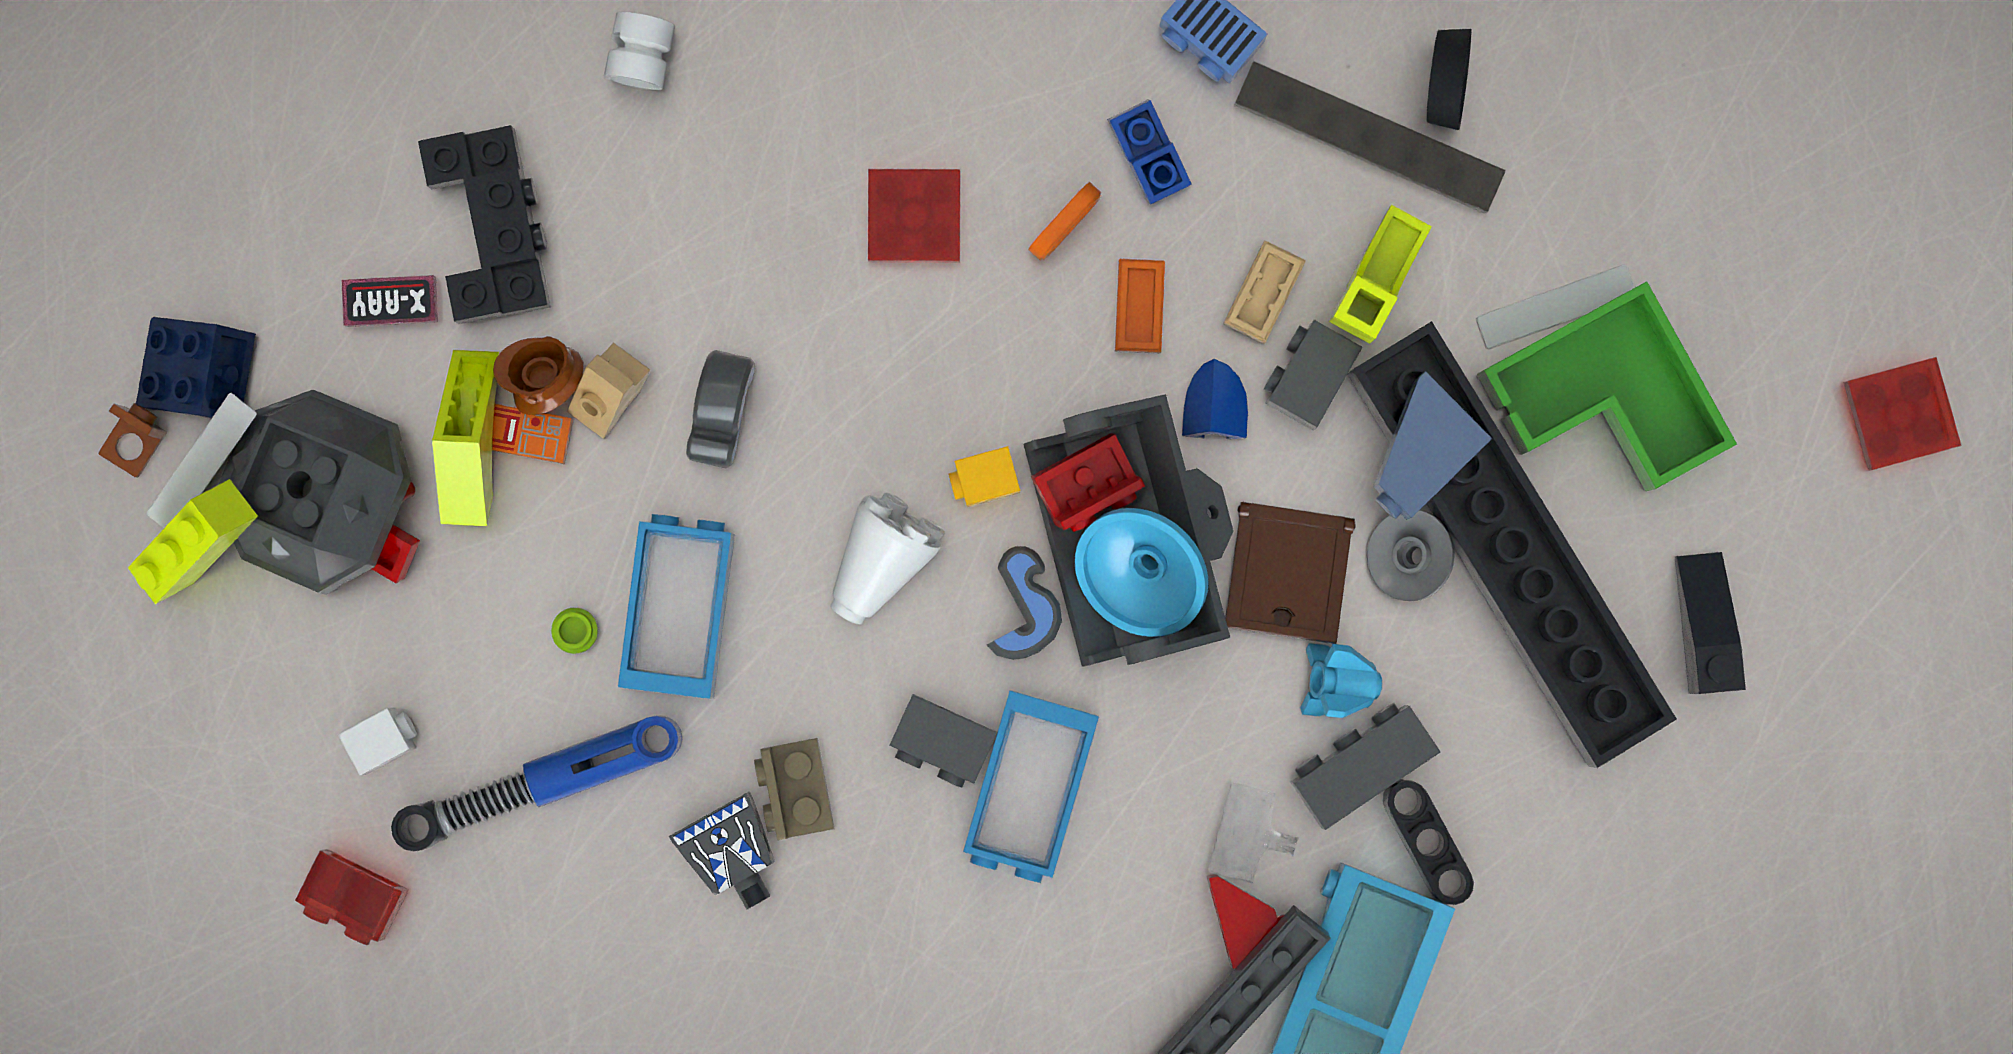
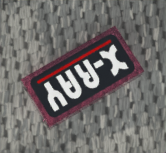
M434 275L342 280L343 325L345 327L438 323L436 277Z

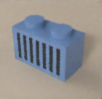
M1176 0L1162 16L1159 25L1165 30L1162 37L1173 48L1182 53L1187 48L1200 59L1197 65L1206 75L1217 82L1223 78L1229 84L1265 42L1268 33L1227 0Z

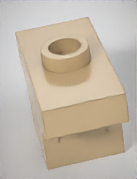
M613 342L601 356L597 354L586 366L567 412L604 439L614 428L625 409L640 393L650 369Z

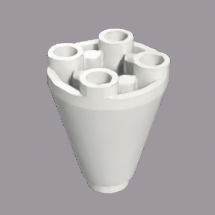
M884 493L881 499L873 495L863 498L856 511L833 589L834 600L831 603V608L844 619L861 625L866 617L871 618L938 553L942 546L940 540L945 533L944 530L928 519L921 518L919 521L906 513L907 504L889 493Z

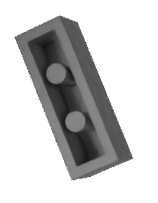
M1392 703L1371 718L1375 723L1373 727L1361 735L1357 729L1350 731L1333 743L1337 749L1333 754L1324 760H1321L1317 754L1295 769L1298 777L1292 780L1291 784L1322 829H1328L1441 752L1410 706L1404 705L1398 709L1395 703Z

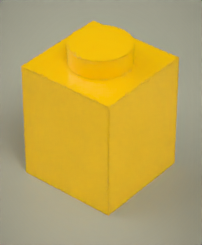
M1008 446L955 460L957 471L948 473L955 500L965 498L967 507L1020 493Z

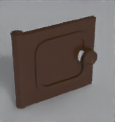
M1241 502L1237 509L1239 523L1225 617L1228 628L1336 644L1350 539L1356 527L1355 518ZM1277 608H1286V609H1289V610L1293 613L1294 616H1292V614H1291L1288 610H1285V609H1277Z

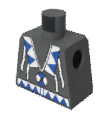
M750 791L669 836L675 847L714 895L734 886L746 910L770 897L758 872L775 861Z

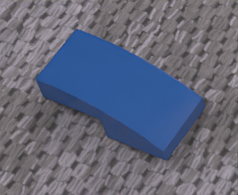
M1147 99L1107 119L1149 204H1153L1192 185L1173 143L1169 141L1151 100Z

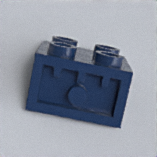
M152 317L149 325L136 404L146 409L212 419L229 393L234 394L244 402L256 333L217 324Z

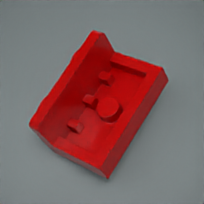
M1113 433L1100 438L1030 476L1054 524L1063 530L1071 528L1072 532L1089 526L1097 519L1095 514L1109 506L1115 510L1130 504L1137 498L1135 492L1145 487L1142 478L1135 475L1116 435Z

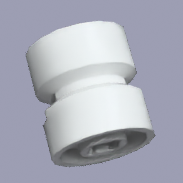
M631 12L616 13L611 38L617 44V48L608 52L604 77L610 81L631 87L649 90L663 89L667 63L661 57L662 53H666L671 49L675 25L666 20Z

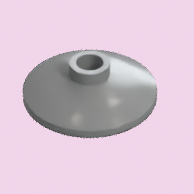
M1419 510L1412 518L1407 520L1401 514L1396 519L1388 515L1377 525L1369 540L1367 563L1371 577L1385 594L1398 600L1418 601L1432 596L1446 583L1454 565L1455 550L1450 532L1440 519L1423 510ZM1416 548L1422 550V559L1418 564H1415L1412 560V553Z

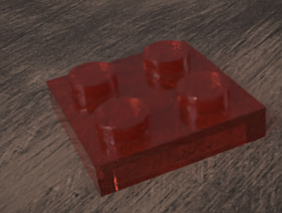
M868 169V262L960 263V169Z
M1937 357L1843 382L1868 471L1962 446Z

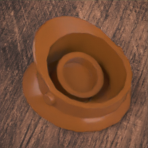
M550 336L527 338L512 343L500 352L494 362L493 373L496 382L505 390L513 393L515 405L520 412L526 415H539L556 409L565 403L576 391L583 376L584 362L577 351L566 347L565 344Z

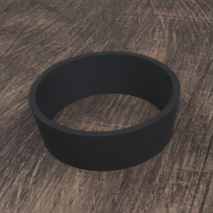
M1472 29L1437 31L1428 91L1427 123L1455 130L1460 129L1468 77Z

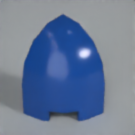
M1216 359L1204 363L1194 374L1186 393L1182 436L1205 438L1207 434L1226 436V439L1247 438V395L1240 377L1229 365Z

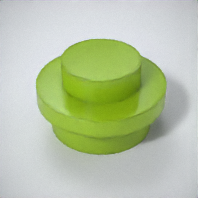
M568 608L561 611L555 617L552 623L551 634L553 641L561 650L577 654L585 652L593 646L598 636V625L593 615L581 608Z

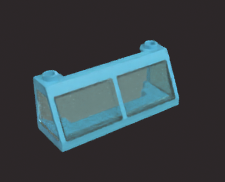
M1340 863L1337 871L1329 870L1321 890V895L1328 898L1326 902L1327 908L1320 926L1329 933L1331 939L1303 968L1271 1054H1400L1453 917L1455 908L1442 901L1347 864Z

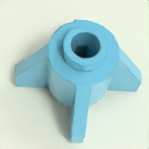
M1308 644L1306 653L1310 666H1313L1310 674L1311 692L1307 693L1300 707L1302 715H1325L1327 717L1344 718L1363 708H1368L1372 705L1374 699L1380 696L1382 690L1381 674L1377 672L1373 662L1367 660L1351 646L1332 644L1330 648L1327 645Z

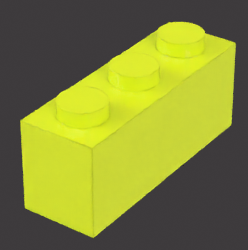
M229 479L190 499L130 564L128 569L135 577L138 585L145 590L156 605L194 584L258 515Z

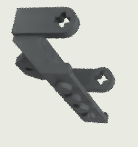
M1166 394L1065 418L1063 423L1066 433L1032 440L1023 444L1031 475H1034L1110 433L1115 434L1135 475L1141 477L1145 484L1144 488L1135 492L1137 498L1133 502L1119 509L1138 508L1152 511L1177 524L1194 541L1202 554L1207 568L1208 593L1205 603L1198 615L1185 628L1173 634L1157 637L1141 636L1122 630L1103 618L1092 607L1083 594L1076 576V548L1082 534L1089 526L1072 532L1071 528L1063 530L1056 526L1034 485L1082 667L1125 656L1127 665L1230 638L1210 561L1222 558L1234 532L1222 486L1198 468L1186 471ZM1109 506L1096 513L1095 516L1098 518L1107 512L1113 511V509ZM1207 509L1211 512V518L1207 514ZM1149 555V557H1150L1153 561H1156L1155 558H1153L1152 556Z

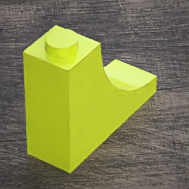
M453 350L432 438L441 524L487 526L493 499L492 436L497 388L493 368L499 352Z

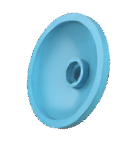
M1138 508L1113 510L1093 521L1078 542L1075 553V571L1081 590L1092 607L1116 627L1141 636H1165L1185 628L1202 609L1208 593V573L1205 561L1191 537L1168 518L1155 512ZM1149 555L1152 556L1153 558H1155L1156 561H1153V560L1149 557Z

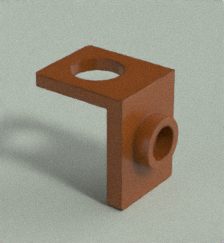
M133 403L128 408L113 404L109 412L120 419L98 454L130 475L138 478L167 431L154 424L158 417L142 406ZM128 433L136 434L143 443L141 454L133 460L123 459L117 450L119 439Z

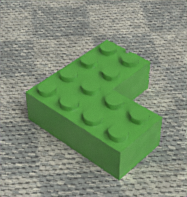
M1647 281L1477 374L1496 411L1505 407L1509 415L1501 418L1521 455L1602 412L1645 491L1657 489L1737 445Z

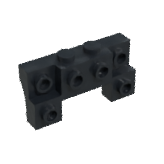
M509 125L470 134L459 132L418 141L426 184L431 190L464 183L481 269L445 276L454 322L462 324L497 316L551 308L540 251L547 249L545 234L541 222L534 224L531 206L538 204L533 179H525L515 129Z

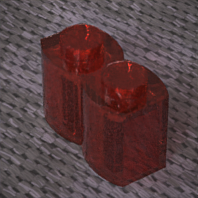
M324 849L319 851L295 901L305 906L302 912L305 916L322 924H328L330 919L337 921L346 927L344 934L359 943L369 945L371 939L377 942L385 939L409 890L340 854Z

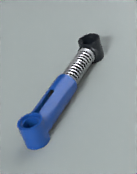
M661 715L647 717L523 764V774L520 775L516 771L513 778L508 774L507 780L501 777L499 783L493 780L491 786L485 783V788L481 789L480 786H477V791L475 792L469 789V794L467 795L462 791L461 797L454 794L453 800L446 797L444 801L439 800L436 802L430 800L425 803L406 806L398 811L393 818L391 825L392 837L404 850L413 852L432 847L439 841L447 839L448 835H452V832L456 833L458 828L464 830L465 824L469 827L472 826L473 822L479 825L481 819L487 821L488 816L494 819L496 813L502 816L504 810L510 813L512 808L518 810L519 805L526 807L527 802L531 804L535 802L538 807L655 765L670 759L679 751L682 743L681 729L669 717ZM655 725L663 727L669 734L668 746L662 752H655L646 744V733ZM633 744L636 752L594 766L592 758ZM415 814L423 816L429 825L428 834L423 840L415 839L408 831L409 819Z

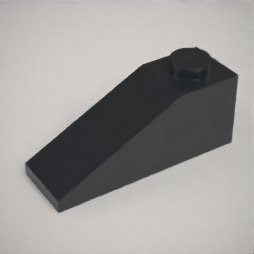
M1722 552L1675 556L1689 694L1746 690L1741 640Z

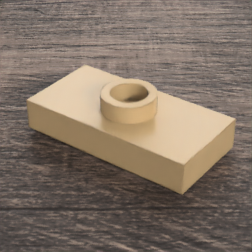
M1264 240L1223 324L1265 344L1306 260Z

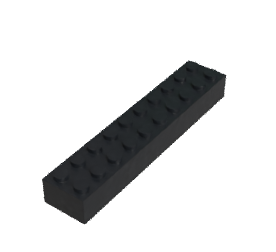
M1431 321L1352 369L1347 375L1389 443L1393 437L1412 384L1425 371L1492 438L1427 502V505L1433 515L1440 519L1450 532L1454 549L1588 767L1599 768L1674 722L1677 718Z

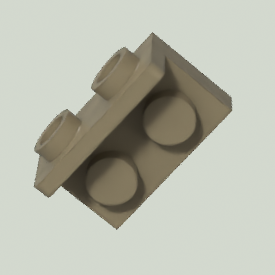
M818 738L760 749L762 758L755 759L754 764L759 787L767 786L770 804L763 805L767 832L776 831L777 841L790 837L834 829Z

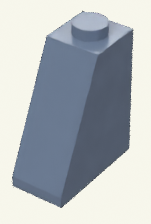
M1426 371L1412 384L1374 484V488L1380 493L1376 501L1395 519L1400 514L1406 520L1412 518L1492 439Z

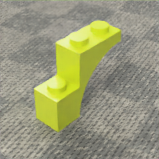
M1391 205L1346 286L1347 289L1329 322L1369 344L1373 342L1397 301V295L1432 226Z

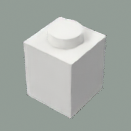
M395 707L386 708L338 734L360 776L370 774L417 748L412 738L417 736L414 725L404 711L398 714Z

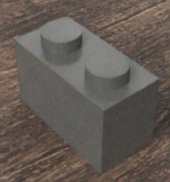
M1313 320L1308 329L1299 326L1286 350L1293 353L1285 369L1277 365L1264 387V390L1271 393L1265 404L1304 426L1315 430L1360 353L1362 346L1316 320Z
M913 694L889 746L898 749L895 758L919 769L923 761L940 768L937 777L962 788L965 780L973 784L975 783L997 732Z

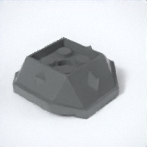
M310 390L255 410L257 415L233 448L219 484L230 479L258 515L234 541L241 559L315 592L327 595L339 588L341 584L360 576L376 566L411 478L406 457L400 443L402 440L398 424L316 390ZM311 478L312 488L309 494L304 497L303 487Z

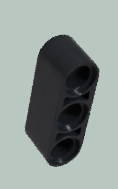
M1400 779L1388 787L1383 794V805L1429 892L1436 899L1446 904L1457 905L1463 903L1470 897L1473 891L1474 881L1471 872L1427 791L1422 785L1414 781ZM1411 788L1417 795V805L1410 813H1399L1395 807L1394 798L1401 789ZM1434 829L1439 836L1438 848L1433 853L1421 854L1416 845L1418 835L1423 830ZM1456 870L1461 877V886L1456 893L1444 895L1439 888V879L1444 872Z

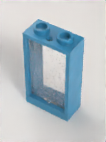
M652 514L651 523L639 521L618 687L712 699L714 698L735 534L724 532L725 523L698 520L697 528L678 526L679 517ZM637 668H638V669H646V670H654V671H662L663 673L640 671V670H637ZM672 673L701 676L702 678L672 675Z
M1009 691L963 850L965 853L972 854L970 863L997 870L998 863L1000 862L1016 867L1015 876L1041 883L1043 875L1053 878L1099 716ZM1015 712L1036 717L1045 721L1042 722L1035 719H1031L1025 716L1015 714ZM1053 723L1080 730L1081 733L1053 725Z

